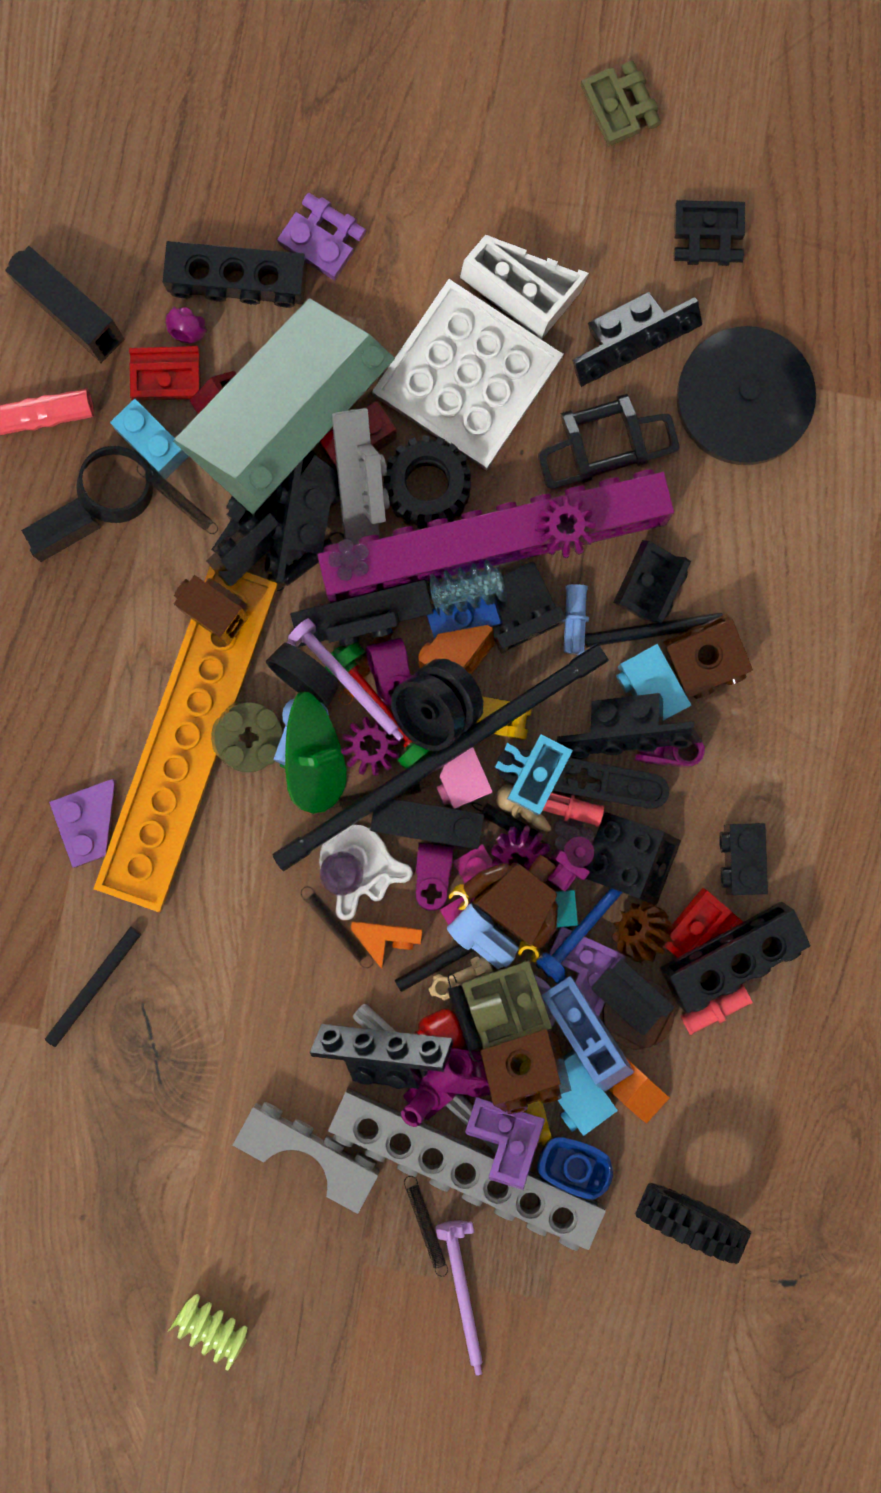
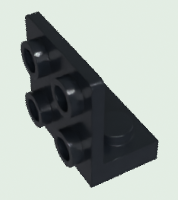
M534 562L515 569L472 591L473 596L489 590L494 592L503 624L492 628L494 640L501 654L564 624L566 620L561 607L555 606Z
M606 812L603 815L592 844L594 857L587 866H584L590 872L585 879L657 906L681 840L663 831Z

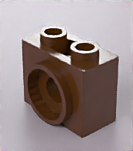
M194 575L190 581L185 579L174 594V597L177 598L174 605L183 614L228 645L249 618L246 614L249 606L211 578L204 582Z
M728 614L705 624L694 626L686 632L663 641L687 698L694 696L695 699L708 696L714 692L713 687L725 682L727 685L736 684L747 677L746 673L753 671L734 621ZM713 645L715 651L712 658L705 661L698 659V652L701 647Z
M548 1029L481 1050L493 1105L505 1112L507 1111L508 1114L523 1112L528 1109V1104L534 1102H555L562 1098L561 1094L572 1091L558 1036ZM530 1059V1069L527 1073L520 1075L521 1064Z

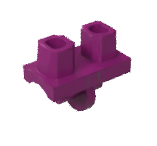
M574 837L566 842L563 851L555 849L550 858L555 862L556 868L547 880L564 892H566L575 878L584 881L590 872L583 867L587 866L594 857L592 843L584 837Z

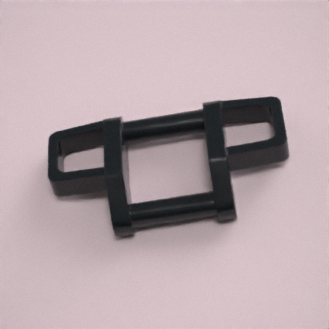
M626 393L617 396L615 401L572 413L571 410L560 413L568 439L539 451L538 460L546 487L554 489L581 481V483L592 481L593 476L637 464L639 467L648 464V460L677 452L680 447L671 415L665 413L637 418L630 398ZM621 414L632 451L588 463L578 426ZM663 421L670 444L666 448L647 453L639 424ZM570 445L578 474L554 481L551 478L547 464V456Z

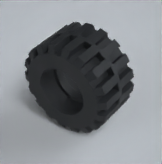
M422 436L423 440L416 441L415 437L409 439L408 445L404 447L402 444L396 448V454L394 456L390 455L387 461L388 466L384 476V488L388 492L389 504L393 509V513L398 518H403L405 524L409 526L411 524L417 525L418 529H424L428 522L437 519L447 518L448 523L453 522V518L456 515L460 516L464 511V506L468 503L470 497L471 471L470 467L466 464L467 459L463 453L459 454L457 452V446L453 443L450 445L445 444V439L437 437V441L430 440V436ZM422 466H433L442 470L448 478L446 492L441 497L431 501L415 498L407 488V479L415 469Z

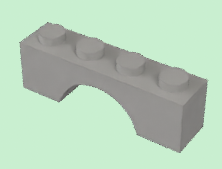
M264 1102L262 1106L256 1103L232 1146L263 1163L276 1153L286 1150H297L311 1155L319 1162L325 1172L327 1179L326 1197L358 1214L379 1175V1170L374 1167L376 1162L361 1153H357L355 1157L343 1150L345 1146L333 1140L332 1137L326 1136L323 1140L312 1133L314 1128L301 1120L295 1119L292 1123L281 1117L283 1111L270 1103Z

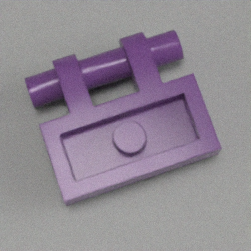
M308 193L304 197L302 205L310 209L312 213L307 219L295 212L278 237L277 242L290 252L304 253L308 264L335 281L354 253L353 248L344 242L349 235L360 242L366 233V229L356 223L357 219L351 215L346 214L344 216L332 208L331 202L321 197L318 199ZM323 219L338 227L334 235L319 227Z

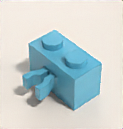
M542 734L538 737L529 757L522 756L516 747L507 743L504 750L512 753L515 760L523 764V768L514 764L507 766L499 761L495 766L496 769L502 772H513L518 776L507 800L536 815L541 814L573 751Z

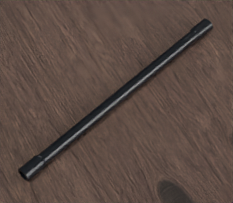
M596 643L573 658L569 664L476 723L468 731L462 733L449 747L440 751H433L312 831L294 839L274 852L272 855L275 862L282 871L287 870L310 855L314 849L575 680L593 672L608 662L609 659L600 645Z

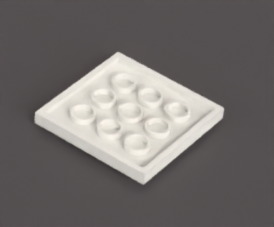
M448 279L394 361L373 389L372 395L436 438L445 439V444L450 445L453 443L458 447L457 452L463 453L466 458L487 471L563 359L564 354Z

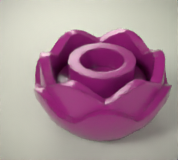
M174 306L166 314L165 323L167 331L180 342L192 344L201 340L207 333L204 318L194 316L187 307L177 309Z

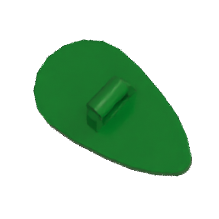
M306 691L296 695L290 710L286 731L285 772L287 790L291 801L300 810L315 814L330 809L336 804L339 797L342 796L346 785L347 768L341 752V745L326 710L311 693Z

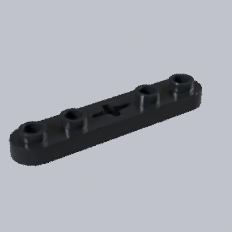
M517 748L522 756L529 757L530 750ZM504 751L497 760V762L499 761L507 766L514 764L523 768V764L516 761L514 755L507 751ZM573 758L568 759L552 790L646 809H655L662 806L669 796L667 781L659 775ZM497 769L499 776L504 781L515 784L518 778L516 773H506ZM581 769H586L587 776L599 779L601 783H586L584 789L578 788V781L565 778L564 774H579Z

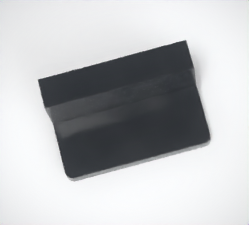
M79 498L21 531L31 547L30 552L33 557L43 562L101 527L96 518L83 508Z
M617 957L591 987L602 1000L641 1035H645L661 1016L666 1018L675 1008L620 957Z

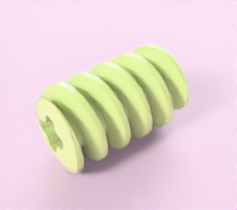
M195 1294L185 1303L168 1332L177 1325L180 1326L178 1339L181 1340L187 1334H192L189 1346L193 1348L200 1341L204 1342L201 1354L206 1355L212 1349L216 1350L213 1362L218 1363L226 1357L225 1370L228 1371L247 1341L245 1338L248 1327L244 1325L235 1332L236 1319L230 1318L223 1324L224 1311L219 1310L211 1316L212 1303L207 1302L201 1308H198L200 1295Z

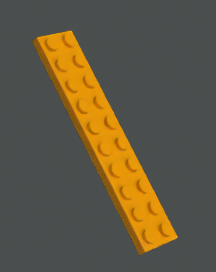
M209 567L204 582L211 578L249 606L246 611L249 618L229 645L192 619L190 620L94 885V890L156 912H162L217 759L211 742L213 725L217 718L219 719L221 714L226 711L225 709L237 703L279 586L278 583L248 572L234 585L228 586L212 567Z

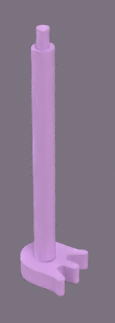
M309 618L301 622L289 634L286 643L298 647L301 642L305 643L389 735L393 734L400 741L404 736L399 732L397 724L313 635L317 631L316 625Z
M461 1220L448 1221L435 1227L437 1238L445 1240L447 1243L470 1364L474 1366L475 1375H481V1364L483 1361L458 1238L465 1237L464 1234L474 1233L473 1223Z

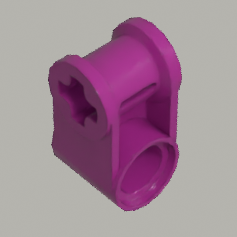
M401 638L366 646L367 660L374 678L377 694L388 706H391V696H389L388 690L393 689V682L395 686H398L411 677L407 651Z
M703 742L693 744L697 750V755L692 761L683 760L678 753V748L673 746L657 747L653 753L651 751H639V754L635 755L634 760L655 765L690 768L703 759L705 747Z
M429 843L418 844L416 900L424 910L436 911L442 908L446 902L454 846ZM429 885L436 886V892L442 893V897L435 899L432 905L427 904V898L421 897L422 891H428Z
M451 1049L444 1072L427 1071L429 1083L438 1092L466 1094L472 1097H483L491 1094L483 1059L480 1062H475L468 1050ZM471 1051L472 1057L475 1060L482 1058L481 1051Z

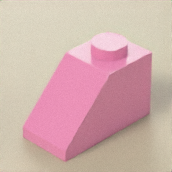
M473 747L444 765L440 775L442 784L436 787L444 806L451 803L453 809L460 808L493 793Z

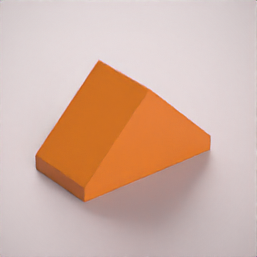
M627 1059L634 1073L608 1090L647 1124L670 1097Z

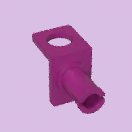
M426 1074L422 1077L419 1089L410 1088L403 1095L409 1104L401 1111L402 1119L409 1126L417 1127L422 1123L423 1119L429 1120L453 1100L457 1094L438 1092L431 1086Z

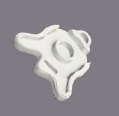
M353 824L325 842L320 851V870L326 881L335 890L337 896L336 914L342 920H350L354 917L360 895L367 894L371 900L380 901L383 899L391 883H405L413 875L412 867L397 861L390 855L385 842L378 833L372 832L370 828L362 825Z

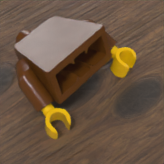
M540 854L528 870L518 863H512L511 865L500 863L480 871L465 884L455 886L449 895V899L454 895H460L464 898V901L458 907L459 910H464L472 898H475L472 904L521 940L518 951L519 956L526 949L533 950L531 962L538 960L540 948L544 947L557 929L559 907L555 900L557 893L545 884L556 866Z

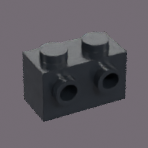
M765 823L724 825V832H720L719 846L720 852L725 853V867H721L720 877L722 888H726V895L768 894Z

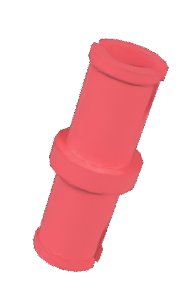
M741 984V987L736 992L720 995L711 1000L710 1004L703 1010L691 1011L680 1015L691 1036L693 1033L717 1021L720 1024L725 1022L726 1016L747 1005L753 1004L744 985Z

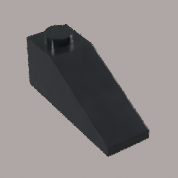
M392 799L373 811L370 831L478 849L484 814Z

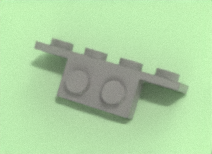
M367 408L332 414L344 540L347 547L359 544L358 539L362 537L379 535L378 523L386 522L385 509H389L390 506L388 492L382 486V476L386 475V463L384 456L380 455L371 445Z

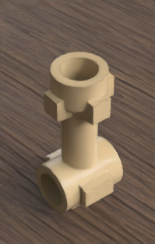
M478 956L470 959L472 966L453 974L456 977L457 983L452 975L449 976L451 988L462 985L463 982L492 973L493 970L489 962L485 958H479ZM440 973L433 976L432 984L428 988L432 997L442 998L443 1001L450 999V995L447 992V988L450 987L448 977L442 976Z

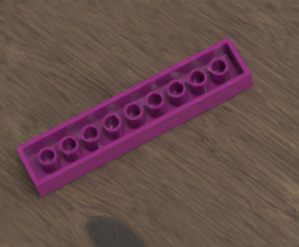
M653 469L643 470L633 474L634 479L620 482L619 477L610 478L599 482V487L588 490L585 489V486H576L565 490V495L563 496H569V506L573 507L578 499L583 500V505L580 509L581 513L587 509L593 510V516L586 520L597 523L595 531L587 532L594 538L592 543L665 526L674 514L664 472L654 474ZM542 494L532 497L529 504L517 506L516 502H509L496 506V512L482 514V510H475L462 514V520L448 523L447 518L428 522V528L414 531L412 526L394 530L393 536L379 539V535L365 536L358 539L359 544L348 547H345L344 543L328 545L324 547L323 553L317 554L328 599L332 603L423 579L426 582L548 554L552 542L540 545L538 542L539 538L547 532L536 531L535 525L539 522H545L538 516L540 509H546L551 512L548 505L551 499L557 501L558 505L562 507L563 496L551 498V494ZM561 520L558 530L561 533L566 530V534H571L574 524L571 521H568V524H566V520ZM558 547V548H557V551H560V550H562L563 548H562V547Z

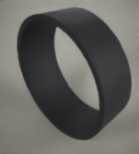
M107 446L97 449L85 459L77 478L76 489L81 505L91 516L108 523H123L138 517L148 507L153 495V485L147 482V480L142 495L134 503L123 508H107L97 504L88 496L83 486L82 477L89 464L107 455H122L131 458L146 473L148 468L144 464L145 462L137 453L125 447Z
M283 643L266 660L268 667L282 681L298 693L302 691L311 693L326 708H328L340 686L337 679L324 666L304 651L289 643Z

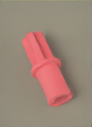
M551 792L542 811L563 816L565 821H568L570 818L599 827L605 807L575 799L574 794L568 797Z

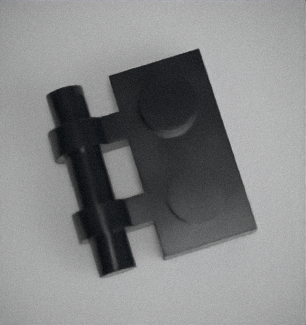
M676 200L674 239H688V247H674V261L687 262V265H698L699 262H718V266H729L730 263H743L744 249L731 248V240H743L745 236V202ZM700 239H718L719 247L700 248Z

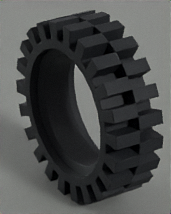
M648 1183L635 1212L636 1217L640 1218L642 1222L649 1224L655 1230L662 1231L661 1233L667 1237H672L681 1244H687L696 1251L700 1250L705 1255L714 1256L718 1260H725L732 1264L739 1263L751 1236V1230L741 1225L740 1222L731 1219L730 1216L720 1213L698 1200L695 1201L687 1195L679 1194L675 1190L667 1189L654 1183Z

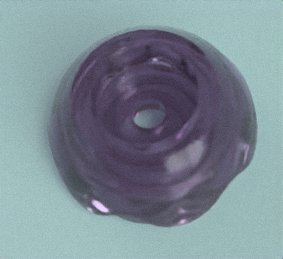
M339 851L329 855L323 861L320 869V880L322 885L332 894L345 896L356 891L361 886L364 868L361 861L354 855L346 851ZM340 870H343L345 872V875L343 877H340L338 875V872Z

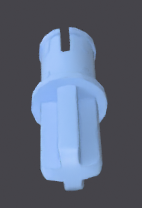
M569 584L566 586L564 652L571 655H579L584 652L585 623L589 622V617L586 616L588 590L586 585Z

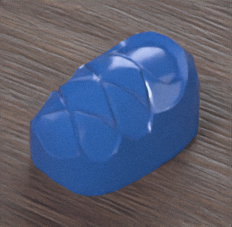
M563 1137L552 1138L545 1143L537 1164L538 1173L546 1181L572 1195L594 1200L603 1195L609 1189L613 1178V1167L608 1155L591 1145Z

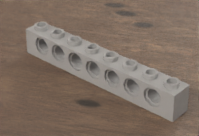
M349 1088L346 1089L328 1132L334 1134L332 1139L344 1146L352 1147L353 1143L366 1149L365 1154L377 1161L384 1162L385 1158L398 1163L397 1169L413 1177H416L417 1173L431 1178L429 1183L434 1187L447 1192L450 1187L463 1193L461 1198L476 1206H481L482 1202L495 1207L494 1213L509 1221H513L515 1217L527 1222L526 1227L529 1230L542 1236H546L547 1232L560 1237L559 1243L575 1251H578L579 1247L587 1250L590 1249L606 1212L603 1204L593 1199L572 1195L529 1171L524 1190L507 1185L503 1193L493 1194L488 1190L487 1186L491 1181L489 1180V1174L495 1158L494 1154L424 1122L417 1127L409 1126L402 1119L400 1111ZM366 1118L374 1120L378 1125L377 1133L371 1136L362 1134L358 1127L359 1122ZM403 1133L407 1135L411 1141L410 1146L405 1150L395 1149L390 1142L395 1134ZM436 1148L443 1154V1159L436 1165H430L424 1161L423 1153L427 1149ZM462 1163H469L475 1168V1173L470 1179L463 1180L455 1174L456 1167ZM526 1193H535L539 1196L540 1200L536 1207L526 1209L520 1205L521 1197ZM558 1208H568L572 1212L568 1222L559 1224L552 1219L553 1213Z

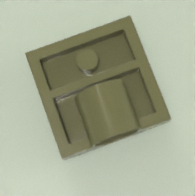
M529 960L462 983L484 1049L544 1029H552Z

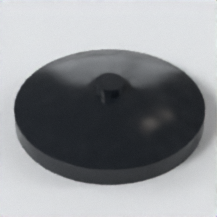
M752 326L734 327L710 336L692 352L683 367L678 381L677 408L685 431L704 452L727 463L755 465L781 456L802 437L814 413L816 386L807 360L788 339L764 328Z

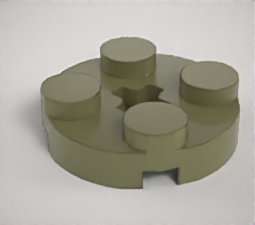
M252 702L235 703L225 709L226 711L215 721L211 733L212 747L218 758H221L223 763L230 768L240 772H256L273 764L282 737V728L276 714L261 704ZM250 727L251 733H255V740L251 741V745L246 747L245 742L239 741V735L244 734L245 728Z

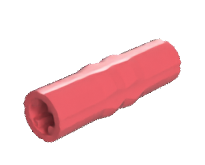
M88 388L55 395H42L38 398H26L19 402L0 405V436L26 430L35 431L42 427H54L62 423L94 417V406Z

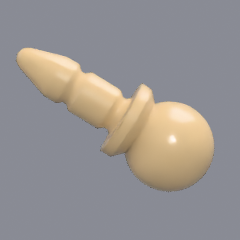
M506 784L497 791L496 802L502 810L512 812V816L515 818L522 816L540 830L551 831L550 824L542 814L536 815L507 800L514 786L513 784Z

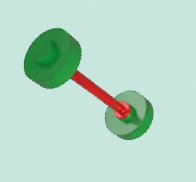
M358 642L349 645L347 648L346 646L336 648L331 653L334 658L396 723L393 712L358 672L361 667L357 662L364 657L366 651ZM325 666V668L334 676V674ZM400 727L398 728L406 742L403 746L407 751L397 760L404 769L409 768L433 752L416 745L404 735Z

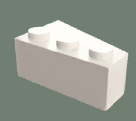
M485 235L464 259L460 278L542 340L581 293L589 273L582 270L575 272L557 265L558 261L547 258V261L527 254V250Z

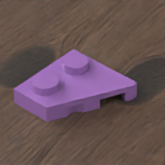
M115 779L49 802L72 868L103 858L106 855L110 843L109 831L113 819L114 791H116L117 786Z

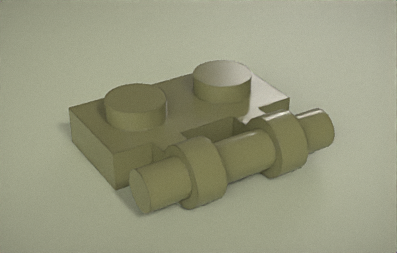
M629 61L622 65L621 68L625 77L618 79L612 67L581 80L583 93L608 147L639 134L641 128L637 120L640 118L645 119L649 129H654L661 124L657 114L659 110L655 99L650 98L645 87L646 79L643 72L637 70L634 61ZM632 91L638 104L631 107L625 92Z

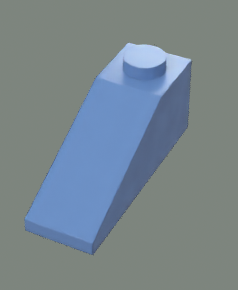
M571 976L541 995L596 1086L607 1091L634 1073L633 1068Z

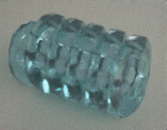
M488 559L484 561V571L480 572L475 563H472L470 575H466L461 567H457V578L455 579L452 578L447 570L444 571L443 582H439L434 574L430 575L431 596L439 616L441 609L446 616L453 615L454 604L460 612H466L468 601L474 609H478L481 606V597L487 605H493L495 594L501 602H505L508 599L501 567L498 563L497 568H494Z

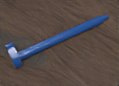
M610 888L552 956L544 952L536 961L535 966L538 969H543L546 976H551L557 984L561 983L566 978L565 969L561 963L623 892Z

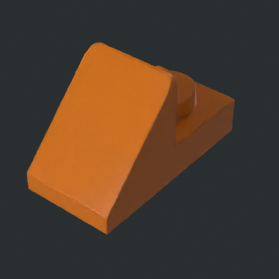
M353 921L351 924V930L380 968H383L386 940L393 941L392 948L413 950L414 944H421L422 929L358 921Z

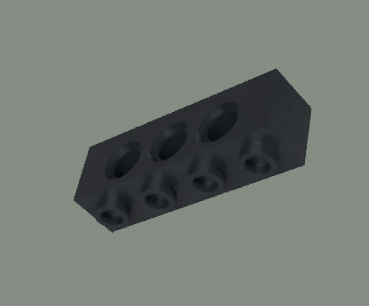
M167 241L162 282L167 292H170L172 296L188 299L192 295H203L206 299L216 302L226 301V298L240 299V302L250 305L260 304V301L274 302V305L278 307L292 308L295 304H303L307 261L304 253ZM198 268L209 269L208 275L203 279L192 277ZM232 271L244 273L242 279L238 282L226 280ZM267 274L278 276V280L273 285L268 286L261 283V279Z
M779 902L659 968L676 1003L687 1013L691 1011L697 1012L706 1008L711 1000L720 995L736 992L742 983L752 978H760L767 975L775 965L798 958L802 953L801 951L809 948L811 945L795 910L785 903ZM768 937H772L770 946L762 950L763 942ZM741 953L740 962L735 966H731L734 956ZM711 970L710 978L706 982L700 983L702 974Z

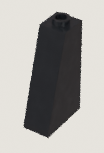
M30 246L12 256L5 270L12 281L100 363L125 340L111 317Z

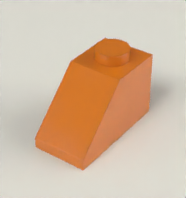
M489 625L438 634L432 643H426L421 649L418 656L419 667H423L434 659H448L459 664L472 675L495 645L493 628Z

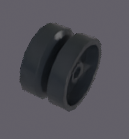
M434 659L426 663L413 676L407 678L395 688L391 696V709L396 723L404 735L412 742L427 750L440 751L449 747L462 733L468 731L479 721L483 714L484 701L479 686L471 674L462 666L448 659Z

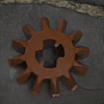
M644 901L641 905L631 903L629 912L621 911L622 919L619 922L613 923L617 931L612 935V938L617 943L616 948L621 954L626 957L629 956L631 960L640 963L644 960L654 962L657 952L665 954L663 946L665 943L672 942L668 933L674 927L663 909Z

